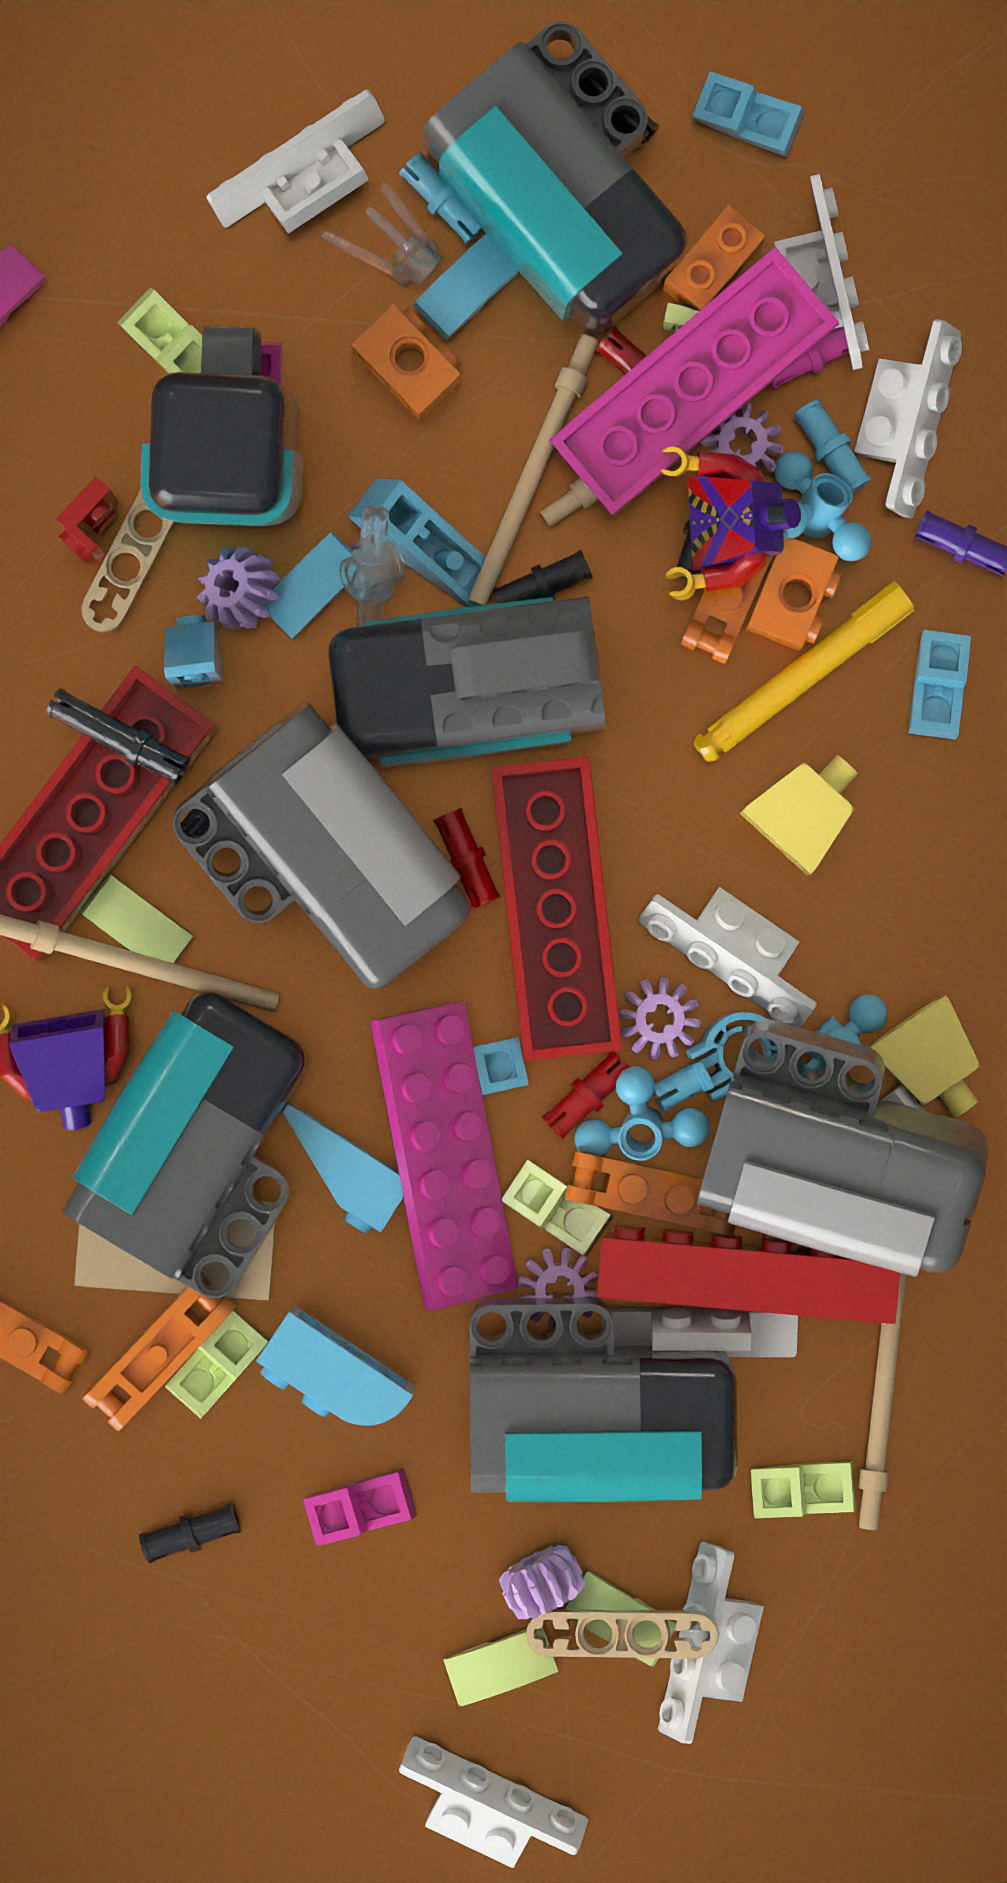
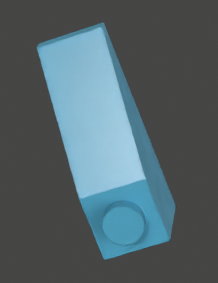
M376 478L348 517L382 548L465 607L476 606L468 601V597L486 557L402 480Z
M205 615L177 618V626L166 628L165 678L177 690L225 684L218 625L215 621L206 622Z
M287 1104L283 1114L339 1207L347 1211L343 1219L366 1234H369L372 1227L382 1232L404 1197L399 1171L295 1105Z

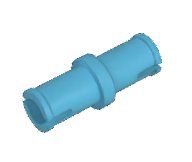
M419 152L407 162L406 165L408 167H403L399 175L402 178L404 177L429 203L427 206L429 212L432 215L438 213L463 239L465 244L475 239L481 233L480 229H482V226L454 195L449 186L439 177V171L425 158V155Z
M815 399L799 409L793 417L798 421L815 447L816 452L814 456L819 463L824 461L830 472L844 480L850 487L852 494L869 484L872 478L866 473L849 447L851 439L847 433L841 434L822 406L821 400Z

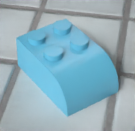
M296 1305L289 1311L256 1360L257 1363L264 1367L260 1372L264 1378L283 1390L290 1384L302 1392L304 1397L301 1402L317 1414L326 1417L331 1412L342 1420L356 1425H377L392 1419L408 1404L415 1389V1385Z

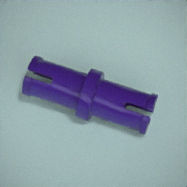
M929 510L926 511L914 539L922 540L953 554V560L962 563L965 559L997 573L1003 578L1007 571L1006 545L976 533L977 527L968 524L967 528L937 516Z

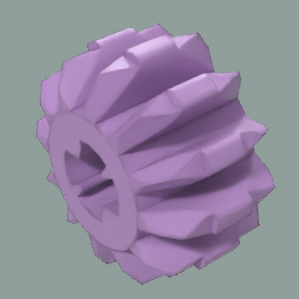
M746 403L742 407L741 417H736L734 413L726 420V423L721 424L714 430L716 434H710L700 442L704 446L716 448L708 452L738 455L769 473H773L776 464L767 455L777 456L783 452V445L768 441L781 433L780 426L772 425L766 429L763 428L770 415L765 409L759 413L756 420L750 418L751 403ZM736 434H744L743 440L747 436L752 439L753 443L749 448L748 455H740V449L736 453L731 450L730 446H732Z
M243 546L238 547L236 550L221 548L219 560H206L210 571L207 576L197 577L201 584L205 585V589L196 597L202 604L207 605L204 614L211 620L220 622L223 627L231 630H240L241 627L247 629L257 628L259 616L262 618L272 617L268 605L270 601L281 599L276 592L272 591V588L282 579L277 573L271 571L273 562L268 557L257 554L255 550Z
M667 977L660 978L658 994H653L651 984L647 979L640 981V987L646 998L641 1000L635 993L628 991L624 997L627 1001L637 1006L635 1012L627 1009L618 1010L619 1018L634 1019L635 1025L624 1027L620 1030L621 1036L629 1037L639 1032L641 1036L634 1042L632 1050L635 1053H639L646 1042L651 1041L649 1053L650 1059L658 1060L660 1043H665L670 1057L678 1056V1049L673 1039L677 1037L684 1044L691 1046L694 1039L682 1031L683 1026L699 1028L701 1025V1020L685 1018L684 1012L694 1010L699 1006L697 1000H689L682 1005L678 1002L687 990L685 985L680 984L671 996L666 995L669 986ZM657 1004L665 1005L668 1008L665 1013H672L673 1018L671 1025H663L661 1033L653 1032L650 1029L653 1023L646 1024L647 1012H655Z
M569 1247L562 1248L561 1261L554 1263L551 1250L549 1248L544 1249L542 1253L547 1266L542 1268L535 1260L529 1259L526 1266L537 1275V1278L524 1276L519 1277L518 1281L519 1286L535 1289V1292L525 1294L520 1298H552V1291L547 1293L545 1291L546 1284L555 1283L557 1276H565L568 1278L566 1280L567 1286L573 1284L572 1294L565 1293L562 1298L591 1297L600 1299L597 1297L596 1289L584 1288V1285L598 1280V1272L590 1271L580 1275L579 1272L587 1265L589 1259L587 1256L581 1255L573 1266L569 1265L571 1249ZM593 1311L584 1312L582 1315L590 1318ZM536 1312L530 1318L532 1321L537 1322L545 1312ZM550 1315L548 1328L553 1330L556 1322L553 1316Z
M563 1545L549 1546L542 1551H536L534 1554L522 1558L517 1564L509 1566L508 1570L499 1579L503 1589V1597L509 1609H512L517 1619H535L541 1614H549L552 1610L562 1607L567 1601L576 1598L577 1594L586 1585L582 1576L583 1571L576 1557L572 1556L568 1547Z

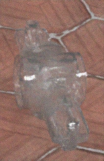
M370 505L363 509L361 540L352 546L351 556L344 559L340 564L341 581L346 591L358 600L356 627L363 626L362 622L383 619L384 602L392 597L394 585L402 582L405 578L404 560L398 549L388 542L389 512L383 506L374 507Z

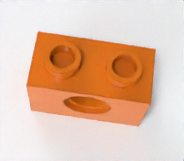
M728 204L680 263L667 276L663 290L680 305L701 311L737 278L762 248L766 235Z
M392 304L351 344L353 354L420 422L462 382L461 374L457 370L461 362L443 343L435 348L423 335L428 330L427 327L409 308L401 313ZM415 349L423 355L424 361L417 370L405 371L397 365L396 359L403 350Z
M784 538V549L780 554L775 555L745 630L797 651L802 649L805 641L814 644L824 620V616L816 614L823 596L832 599L842 575V571L835 569L839 556L795 538ZM790 583L804 585L809 592L808 604L800 608L790 606L783 596L784 587Z

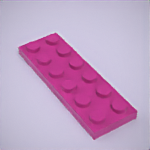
M774 247L549 441L612 516H615L664 474L660 469L669 470L681 459L677 452L667 453L662 452V450L674 446L682 448L689 453L838 326L839 321L780 251Z
M465 1001L452 1002L371 1020L425 1310H438L518 1289Z

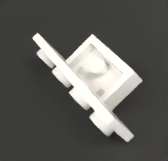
M366 89L355 97L346 100L340 107L313 125L307 126L298 135L274 151L263 155L257 162L233 178L224 181L218 188L207 195V200L222 225L229 227L266 202L289 234L367 182L369 179L364 169L348 147L384 124V116L374 96Z
M820 174L812 175L810 179L821 231L775 241L774 243L775 247L839 321V325L835 328L844 327L852 367L855 370L863 368L860 352L869 350L863 321L853 323L850 307L859 305L853 276L843 278L840 262L849 261L843 232L833 234L830 218L839 216L833 188L823 189Z
M935 319L933 321L922 365L886 359L878 360L854 451L862 457L896 463L885 505L886 508L900 516L911 519L915 515L916 507L922 502L924 497V477L927 465L937 448V427L941 412L946 409L949 402V382L953 366L959 361L962 352L961 331L945 320Z
M721 887L711 897L697 920L659 894L652 898L638 918V922L647 928L652 936L675 947L688 956L694 965L707 969L726 982L735 993L749 998L768 1011L770 1016L776 1021L801 1027L817 1006L814 1000L778 976L799 944V941Z
M609 1308L614 1325V1347L652 1346V1351H725L729 1357H795L797 1354V1315L720 1308ZM602 1316V1328H603V1327H604V1324H605V1319H604L603 1316Z
M705 1541L700 1543L697 1557L693 1562L691 1585L687 1603L683 1610L702 1611L711 1615L719 1627V1640L712 1652L705 1657L671 1659V1673L667 1691L659 1712V1732L681 1743L691 1744L693 1741L702 1697L743 1701L764 1606L752 1601L725 1598L734 1561V1552ZM693 1621L692 1627L689 1630L680 1631L679 1638L692 1639L693 1647L699 1648L704 1639L710 1638V1632L702 1630L700 1622Z
M417 1736L411 1738L399 1767V1772L440 1792L429 1813L425 1827L512 1868L516 1864L530 1836H534L569 1854L576 1855L588 1824L587 1817L573 1811L569 1807L547 1799L525 1786L518 1785L490 1772L478 1764L450 1753L436 1744L429 1743Z

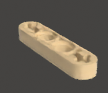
M141 489L83 600L81 607L82 616L86 624L94 631L101 633L112 632L123 623L175 522L161 518L163 525L158 535L152 538L141 537L135 531V519L143 511H151L143 500ZM121 554L134 555L140 562L139 574L130 581L119 580L112 572L113 561ZM107 578L115 587L130 590V593L125 600L118 593L116 594L112 602V609L117 612V616L114 620L105 618L102 624L94 621L96 613L90 607L94 601L102 603L105 600L109 589L100 587L103 579Z
M554 1609L549 1614L544 1613L535 1619L532 1618L528 1624L526 1635L529 1645L535 1652L549 1657L700 1658L712 1652L718 1643L720 1632L715 1619L702 1611ZM547 1619L553 1620V1626L556 1629H570L572 1627L570 1619H578L575 1632L578 1647H570L572 1636L557 1637L554 1640L553 1646L546 1645V1638L538 1636L537 1629L542 1628L546 1624ZM592 1620H603L611 1627L612 1639L606 1646H593L586 1639L585 1628ZM650 1620L659 1626L661 1630L659 1644L647 1648L637 1643L634 1638V1628L640 1621ZM668 1620L677 1621L674 1631H687L692 1627L693 1621H698L702 1630L710 1632V1638L704 1639L699 1648L693 1647V1642L690 1638H676V1648H668L667 1645L671 1634Z

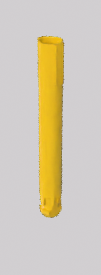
M895 581L851 613L852 617L706 728L708 733L704 736L701 733L698 734L693 743L697 751L707 762L716 761L719 758V752L722 750L724 753L729 751L868 643L872 644L915 611L906 593Z

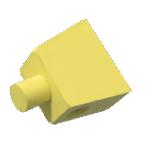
M838 755L831 760L819 775L803 762L746 806L739 814L808 876L817 868L854 810V807L840 794L857 777L858 773Z
M940 995L866 1046L874 1049L881 1055L885 1063V1070L899 1085L902 1084L920 1105H925L939 1096L953 1117L956 1118L979 1102L963 1078L978 1069L980 1065L951 1001L946 995Z

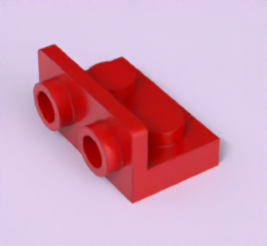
M96 476L55 520L64 529L58 537L84 562L92 555L99 563H102L106 554L88 536L93 530L100 534L113 522L118 514L114 508L119 501L112 491Z

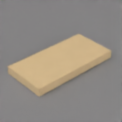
M259 1201V1202H261V1203H263V1204H266V1205H272V1204L276 1203V1202ZM246 1219L234 1220L229 1228L230 1240L239 1247H247L254 1241L256 1232L253 1224ZM79 1224L74 1286L180 1294L187 1286L179 1280L169 1278ZM275 1224L240 1282L231 1293L226 1295L227 1297L270 1300ZM212 1261L206 1265L203 1271V1275L211 1282L210 1288L222 1289L229 1282L230 1272L227 1266L221 1262Z

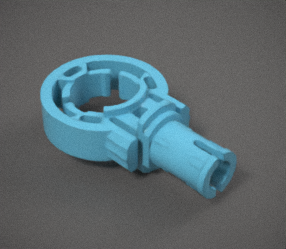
M733 1012L716 1019L705 1031L701 1043L687 1049L686 1055L689 1059H694L711 1049L712 1051L697 1060L689 1062L685 1068L655 1083L653 1096L657 1095L660 1097L672 1090V1092L655 1100L659 1108L665 1113L671 1107L707 1090H710L706 1094L712 1102L727 1095L733 1073L725 1065L723 1046L730 1035L742 1031V1026H733L726 1029V1025L737 1020H749L755 1023L766 1018L749 1012ZM745 1026L744 1031L747 1032L750 1026ZM758 1038L763 1056H771V1050H773V1055L778 1052V1048L772 1040H770V1044L768 1038ZM714 1065L717 1070L709 1075L706 1069ZM727 1080V1082H725L724 1084L714 1088V1086Z

